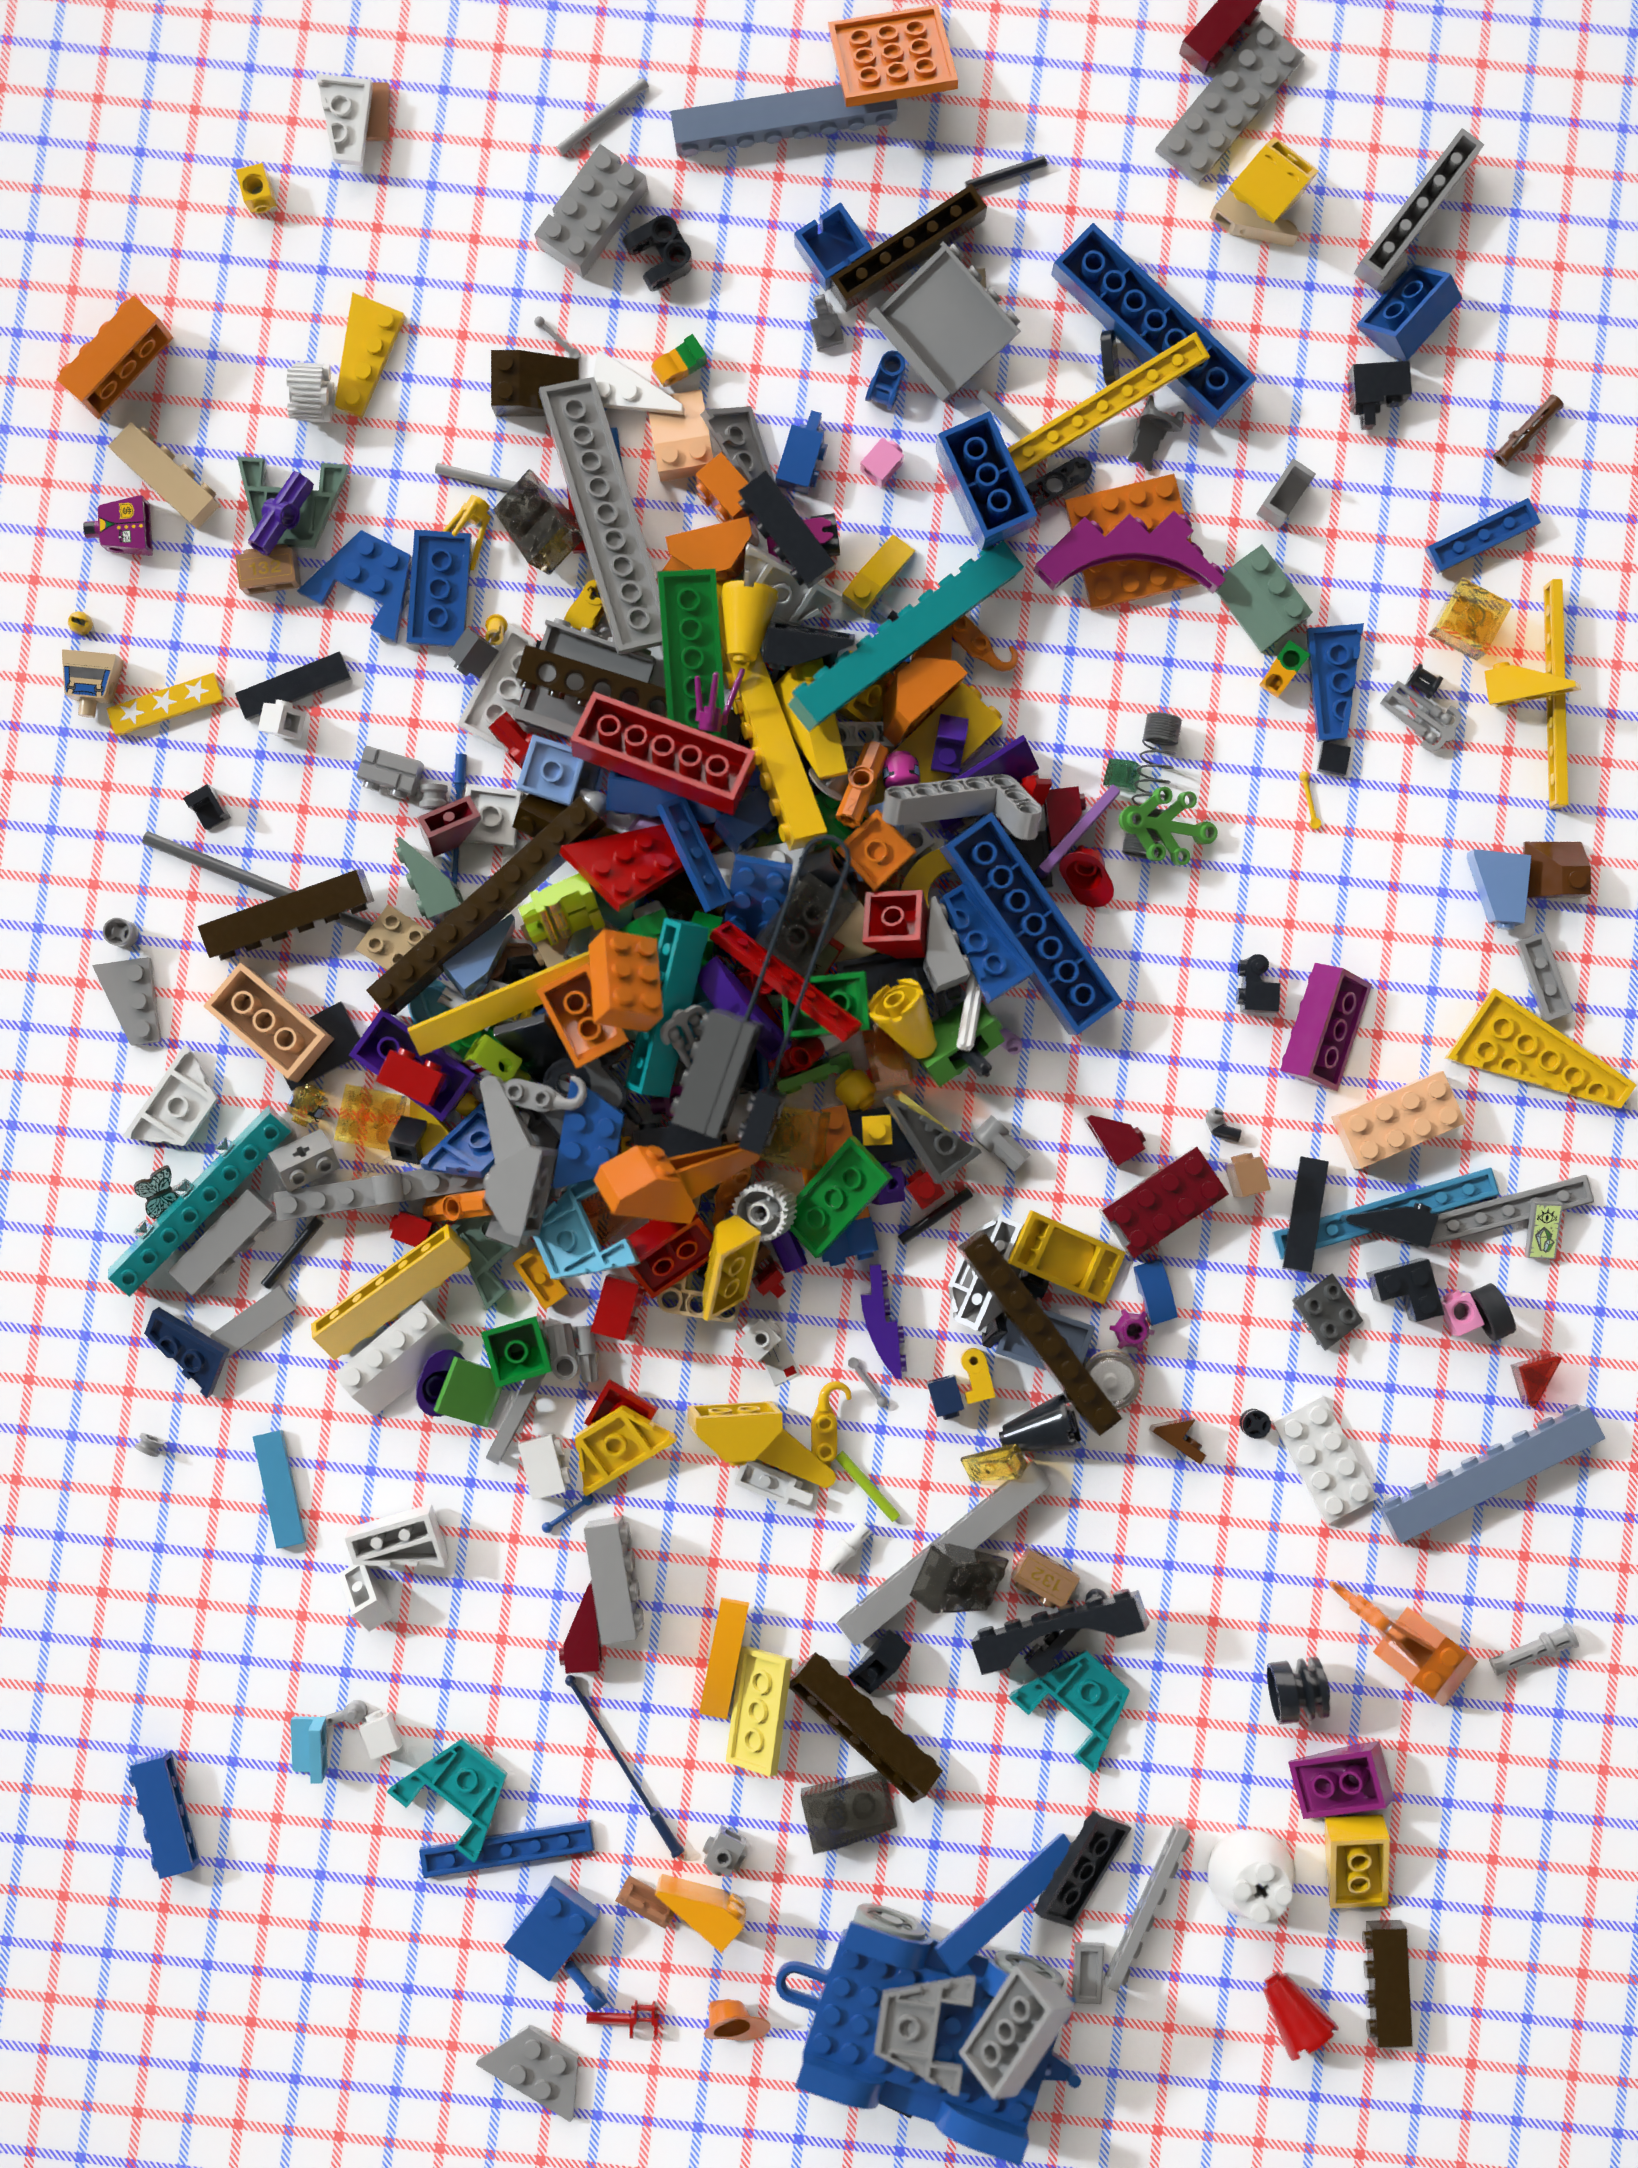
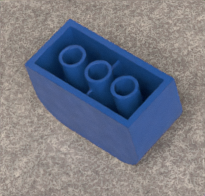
M991 411L937 434L936 454L942 473L970 535L980 550L1034 527L1038 514Z

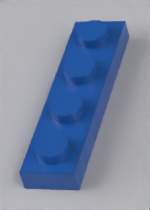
M1528 497L1427 546L1425 551L1436 573L1439 574L1538 526L1541 521Z
M679 796L656 807L705 913L731 902L733 898L686 798Z

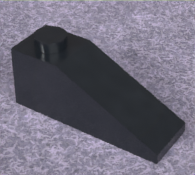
M1415 1203L1414 1207L1402 1206L1341 1215L1340 1221L1420 1248H1429L1439 1215L1430 1213L1431 1207Z

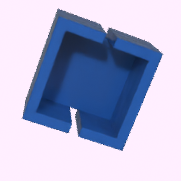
M841 202L820 215V231L822 233L819 235L818 223L815 219L794 232V247L825 292L830 289V277L872 250L871 245Z

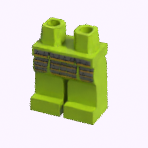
M579 873L542 889L539 893L538 890L530 892L532 902L518 907L533 944L548 938L552 946L559 943L558 939H566L575 931L593 925L594 930L605 927L592 889Z

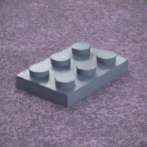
M1041 1308L1083 1364L1095 1326ZM1007 1317L1005 1323L1008 1333L999 1340L995 1353L1046 1370Z

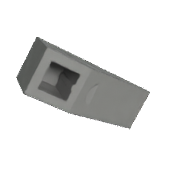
M936 896L931 897L928 905L926 951L923 969L934 994L966 982L970 975L969 971H971V965L967 956L962 955L958 948V945H960L958 935L954 929L950 930L946 921L948 919L946 908L943 903H938Z

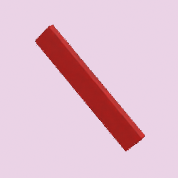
M730 921L712 930L709 938L758 977L760 976L768 953L764 947ZM772 954L763 980L796 1005L805 979ZM808 984L800 1007L803 1012L843 1043L859 1032L862 1026L861 1022L813 985Z

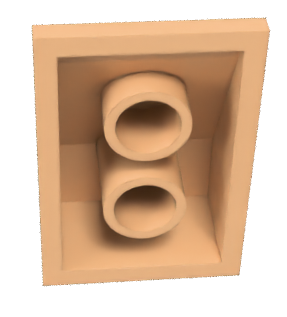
M702 389L669 394V396L683 404L685 408L684 415L648 412L660 482L693 477L713 459L709 429L700 416L705 410Z

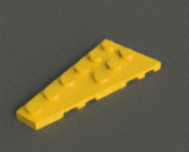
M1496 988L1490 990L1444 1058L1617 1109L1622 1108L1637 1084Z

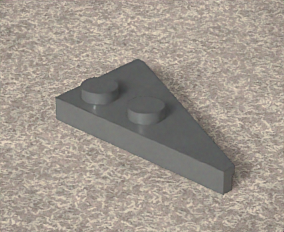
M891 1096L883 1099V1102L935 1184H940L982 1153L976 1146L970 1145L960 1139L958 1135L945 1130L943 1126L910 1109L908 1105L900 1100H896Z

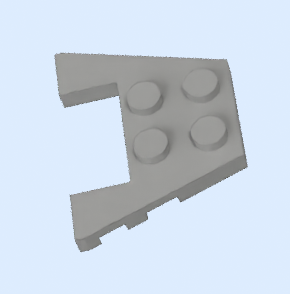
M968 1975L883 1990L874 2054L906 2071L910 2070L924 2077L925 2081L933 2085L937 2084L947 2089L948 2093L959 2096L962 2065L934 2061L932 2058L941 2002L972 2006L975 1976Z

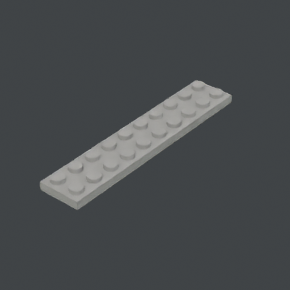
M595 377L540 387L539 395L617 654L620 655L662 645L658 584Z

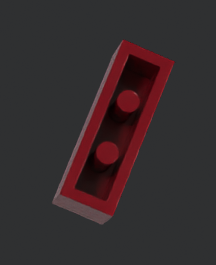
M1217 0L1183 39L1178 54L1203 75L1210 67L1215 69L1225 56L1223 52L1229 46L1234 48L1243 36V29L1247 25L1252 27L1261 15L1259 8L1262 0Z

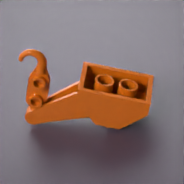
M747 516L665 536L671 558L662 571L716 568V583L739 577L744 569L746 544L749 542L758 547L760 543L756 524Z
M964 615L916 651L909 664L904 661L893 672L895 676L886 684L888 690L883 697V735L896 747L961 685L968 672L957 661L952 660V637L970 656L986 662L990 667L1001 672L1010 671L1016 667L1019 656L1014 646H1009L1012 655L1011 660L1008 662L1001 661L995 655L988 637Z
M739 1143L667 1158L665 1152L657 1146L645 1147L636 1145L602 1164L594 1181L612 1213L615 1215L687 1224L691 1223L697 1210L692 1200L721 1183L715 1194V1212L712 1218L715 1228L719 1222L723 1221L729 1210L734 1208L732 1206L736 1202L734 1199L740 1196L739 1193L744 1191L751 1178L752 1170L750 1166L756 1163L761 1155L738 1147Z
M1335 1581L1329 1582V1586L1350 1605L1348 1608L1374 1627L1383 1637L1373 1653L1427 1696L1444 1707L1478 1661L1408 1606L1396 1620L1383 1614L1381 1610L1360 1594L1356 1596Z

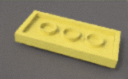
M750 1646L741 1647L725 1762L769 1777L777 1776L793 1659Z

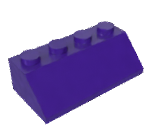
M1022 735L955 779L1004 774L1013 777L1019 784H1022L1023 778L1037 774L1039 766L1026 738ZM968 817L937 820L934 822L942 834L948 830L953 834L965 826L963 821Z
M381 1009L349 1056L377 1076L389 1050L399 1051L400 1047L415 1053L414 1059L425 1064L427 1059L441 1065V1072L448 1075L434 1105L427 1106L410 1097L408 1098L443 1122L457 1107L462 1098L471 1090L480 1075L463 1065L459 1059L442 1047L420 1056L408 1032V1028L411 1025L397 1015H391Z

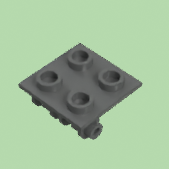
M1333 1273L1305 1294H1300L1292 1299L1294 1303L1293 1309H1296L1299 1315L1304 1318L1302 1323H1307L1308 1327L1306 1329L1308 1331L1311 1330L1312 1335L1316 1339V1344L1321 1345L1324 1351L1363 1322L1362 1317Z

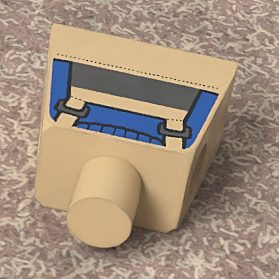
M62 649L64 693L70 699L79 701L78 716L95 718L97 703L111 704L113 702L124 665V660L118 655Z

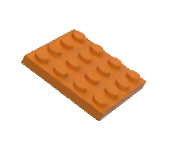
M938 4L828 22L829 36L846 107L958 89V77Z
M1175 474L1082 495L1064 501L1070 529H1073L1086 517L1090 522L1093 520L1102 528L1104 537L1129 513L1134 518H1140L1146 524L1149 534L1173 511L1178 515L1183 514L1185 516ZM1139 560L1108 562L1090 567L1081 572L1091 611L1200 585L1197 580L1177 569L1156 562Z

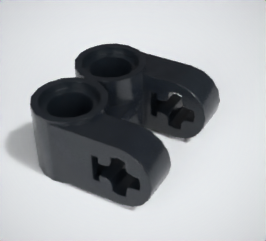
M668 215L657 216L655 219L629 232L622 240L630 255H637L653 246L662 258L663 262L650 268L642 277L651 292L662 289L686 276L692 269L693 260L690 246L679 232L676 221ZM662 231L671 232V235L667 238L658 236ZM675 255H682L685 257V259L682 262H674L671 260Z

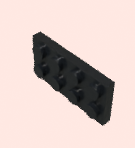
M1093 1810L1085 1819L1076 1839L1070 1844L1062 1863L1055 1869L1053 1878L1045 1891L1039 1896L1038 1903L1033 1911L1040 1918L1073 1928L1132 1827L1122 1820Z

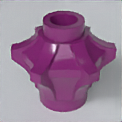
M1126 1309L1120 1310L1122 1316L1115 1325H1110L1109 1330L1114 1331L1118 1339L1117 1347L1120 1350L1124 1347L1137 1348L1138 1352L1144 1350L1143 1344L1149 1335L1155 1334V1330L1149 1328L1145 1319L1147 1313L1142 1311L1140 1314L1128 1313ZM1130 1324H1133L1136 1328L1135 1333L1132 1335L1127 1334Z

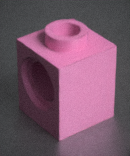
M882 437L860 462V471L882 488L903 464L904 455L902 454V448L893 440L888 442Z
M1454 1290L1443 1296L1444 1300L1441 1303L1445 1315L1442 1316L1451 1335L1461 1336L1485 1325L1470 1293H1460L1459 1290ZM1458 1304H1462L1465 1308V1314L1460 1319H1457L1454 1315V1309Z

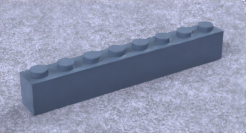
M841 84L671 110L670 115L677 155L691 157L699 152L709 150L711 152H722L726 148L735 146L748 148L753 146L754 143L766 142L774 144L782 139L794 138L799 140L819 133L831 135L838 130L845 129L858 131L870 125L884 127L897 121L898 106L897 100L894 99L846 107Z
M1578 1404L1570 1405L1563 1409V1414L1557 1418H1545L1537 1423V1428L1529 1432L1522 1430L1512 1435V1441L1504 1445L1502 1443L1494 1444L1486 1449V1454L1478 1458L1472 1456L1463 1460L1460 1463L1461 1467L1453 1471L1446 1469L1435 1475L1436 1479L1430 1483H1418L1409 1489L1410 1493L1402 1497L1395 1495L1384 1501L1385 1506L1379 1508V1511L1392 1537L1401 1544L1605 1440L1606 1438L1591 1409L1586 1406H1579Z

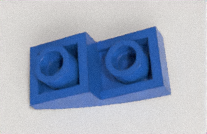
M1159 1258L1134 1266L1138 1293L1143 1297L1147 1322L1153 1326L1177 1318L1174 1297L1162 1260Z

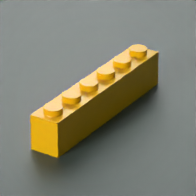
M446 1224L312 1322V1339L334 1361L341 1355L350 1353L356 1344L365 1338L372 1337L378 1328L387 1322L395 1320L400 1315V1312L410 1305L417 1304L433 1288H439L452 1274L465 1269L469 1262L472 1261L469 1246Z

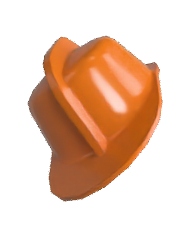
M739 2000L711 2001L708 2006L709 2027L705 2030L704 2036L709 2040L748 2041L767 2034L771 2029V2025L764 2018L750 2016L745 2005Z

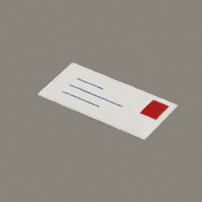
M782 1331L779 1333L782 1339L762 1358L774 1386L800 1375Z

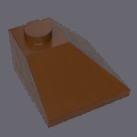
M1523 842V854L1531 855L1527 898L1581 899L1591 895V865L1582 842Z

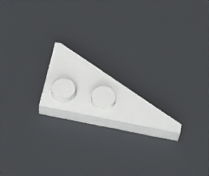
M597 350L593 377H595L604 408L684 415L685 408L683 404L604 352Z

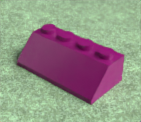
M1314 963L1312 972L1308 977V985L1304 997L1299 1005L1295 1025L1291 1030L1286 1053L1282 1057L1280 1071L1294 1078L1338 1092L1372 984L1344 968Z

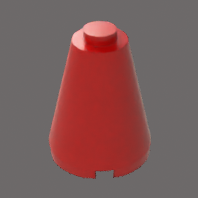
M1276 1971L1264 1979L1266 1985L1262 1990L1291 2061L1301 2059L1298 2053L1303 2050L1307 2051L1308 2054L1314 2052L1335 2035L1332 2030L1338 2031L1340 2029L1337 2023L1287 1973L1280 1975Z

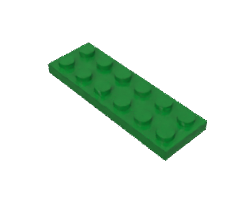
M716 568L658 571L667 719L727 740L726 725H722L721 732L698 729L699 721L695 720L697 712L695 676L700 677L704 711V706H709L713 674L715 672L719 673L715 707L722 708L721 714L725 708Z

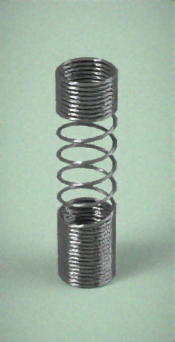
M1151 712L1146 715L1142 743L1152 750L1143 751L1139 754L1141 760L1148 764L1139 766L1136 769L1141 776L1147 778L1134 783L1136 789L1144 792L1136 794L1131 798L1133 803L1138 806L1142 804L1134 800L1135 797L1152 796L1153 793L1141 789L1137 786V783L1149 781L1165 784L1171 783L1169 780L1147 776L1141 773L1139 769L1145 767L1174 769L1173 766L1150 762L1144 759L1142 754L1154 752L1169 755L1177 754L1174 751L1154 748L1144 742L1147 741L1163 746L1177 745L1183 720L1176 715L1161 712ZM1160 794V797L1165 798V795ZM1155 808L1148 816L1156 818L1164 809ZM1135 816L1132 818L1134 824L1136 823ZM1147 829L1154 843L1160 844L1161 840L1155 830ZM1125 832L1122 853L1131 857L1148 859L1146 850L1137 836ZM1157 848L1154 849L1155 857L1158 855Z

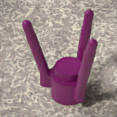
M744 668L739 670L722 714V708L715 707L719 673L715 672L713 674L709 706H704V711L700 677L695 676L697 708L695 720L699 721L698 729L721 732L722 725H727L728 715L745 673Z

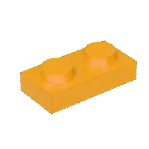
M537 1246L512 1263L544 1310L569 1294L561 1280L551 1279Z

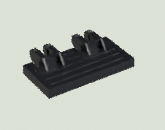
M881 953L836 962L837 974L866 971L869 1002L882 987L889 985L891 988L899 985L897 980L913 979L921 986L925 1000V995L933 993L939 1016H947L943 991L934 994L923 969L924 958L896 959ZM959 985L946 989L948 1000L961 997ZM870 1017V1028L873 1030L874 1021Z

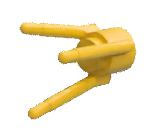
M471 495L467 503L464 502L460 511L442 530L450 532L456 525L452 531V535L455 537L467 521L473 525L481 522L471 558V571L475 570L485 531L492 518L487 514L490 505L475 495Z

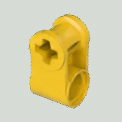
M595 580L589 581L584 586L564 617V620L571 623V627L581 631V628L585 627L595 631L605 612L601 599L599 597L594 599L592 596L594 591L599 593Z

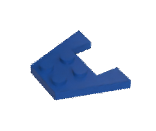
M360 530L310 577L297 592L324 606L336 582L381 604L382 607L370 629L374 633L397 644L412 556Z

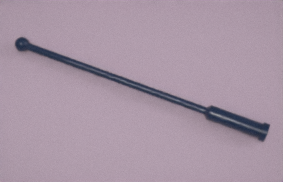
M568 1675L565 1678V1684L573 1689L650 1813L649 1818L670 1850V1855L672 1858L678 1857L685 1851L683 1846H680L660 1812L655 1811L576 1685L575 1676Z

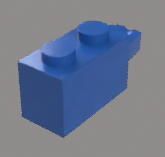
M811 410L806 425L801 423L800 426L791 424L776 474V484L778 487L809 495L811 487L816 488L820 471L816 470L818 461H824L828 444L824 443L825 430L819 429L822 413Z

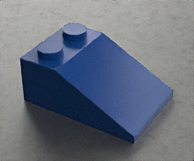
M554 1875L506 1941L503 1948L550 1982L597 1921L600 1908Z

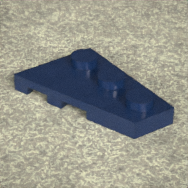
M157 1307L154 1309L144 1334L167 1358H173L184 1369L181 1373L188 1380L192 1378L202 1388L199 1392L207 1399L214 1392L230 1349L162 1308Z

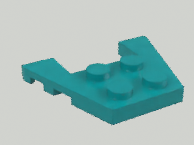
M1085 1649L1051 1669L1043 1678L1037 1677L1011 1692L1009 1698L1028 1716L1048 1693L1092 1731L1073 1755L1094 1774L1097 1771L1102 1753L1107 1747L1108 1739L1114 1725L1118 1721L1130 1689Z
M463 1737L395 1783L387 1790V1793L407 1808L424 1785L429 1786L472 1821L454 1847L475 1863L482 1850L508 1773Z

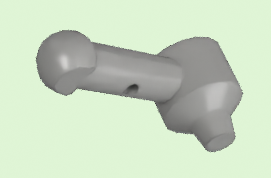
M357 1699L351 1701L344 1710L322 1717H326V1727L344 1721L350 1724H358L365 1718L368 1709L362 1700Z

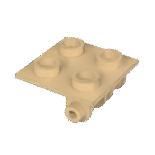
M387 904L355 950L388 970L430 931Z

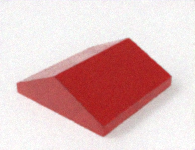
M609 1379L584 1424L590 1426L622 1405L652 1421L658 1407Z

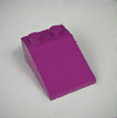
M1380 1741L1349 1745L1288 1762L1303 1819L1386 1809L1394 1800Z

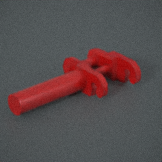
M635 2000V2004L631 2005V2010H634V2013L587 2012L586 2024L630 2025L629 2039H633L634 2025L637 2022H651V2025L654 2026V2040H658L659 2014H655V2011L659 2010V2006H655V2001L652 2002V2005H639L638 2001ZM638 2011H651V2018L638 2017Z

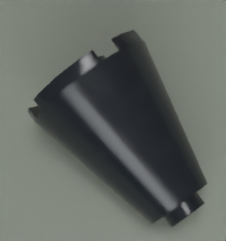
M1061 1393L1002 1426L1003 1431L999 1432L1002 1447L1004 1449L1008 1448L1010 1453L1080 1449L1082 1446L1078 1442L1081 1441V1434L1074 1410L1071 1411L1066 1406V1404L1071 1402L1064 1393Z

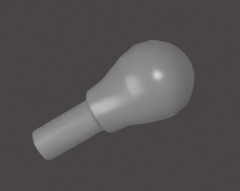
M577 786L575 798L581 796L601 817L608 813L609 810H606L607 796L605 794L587 788L582 789Z

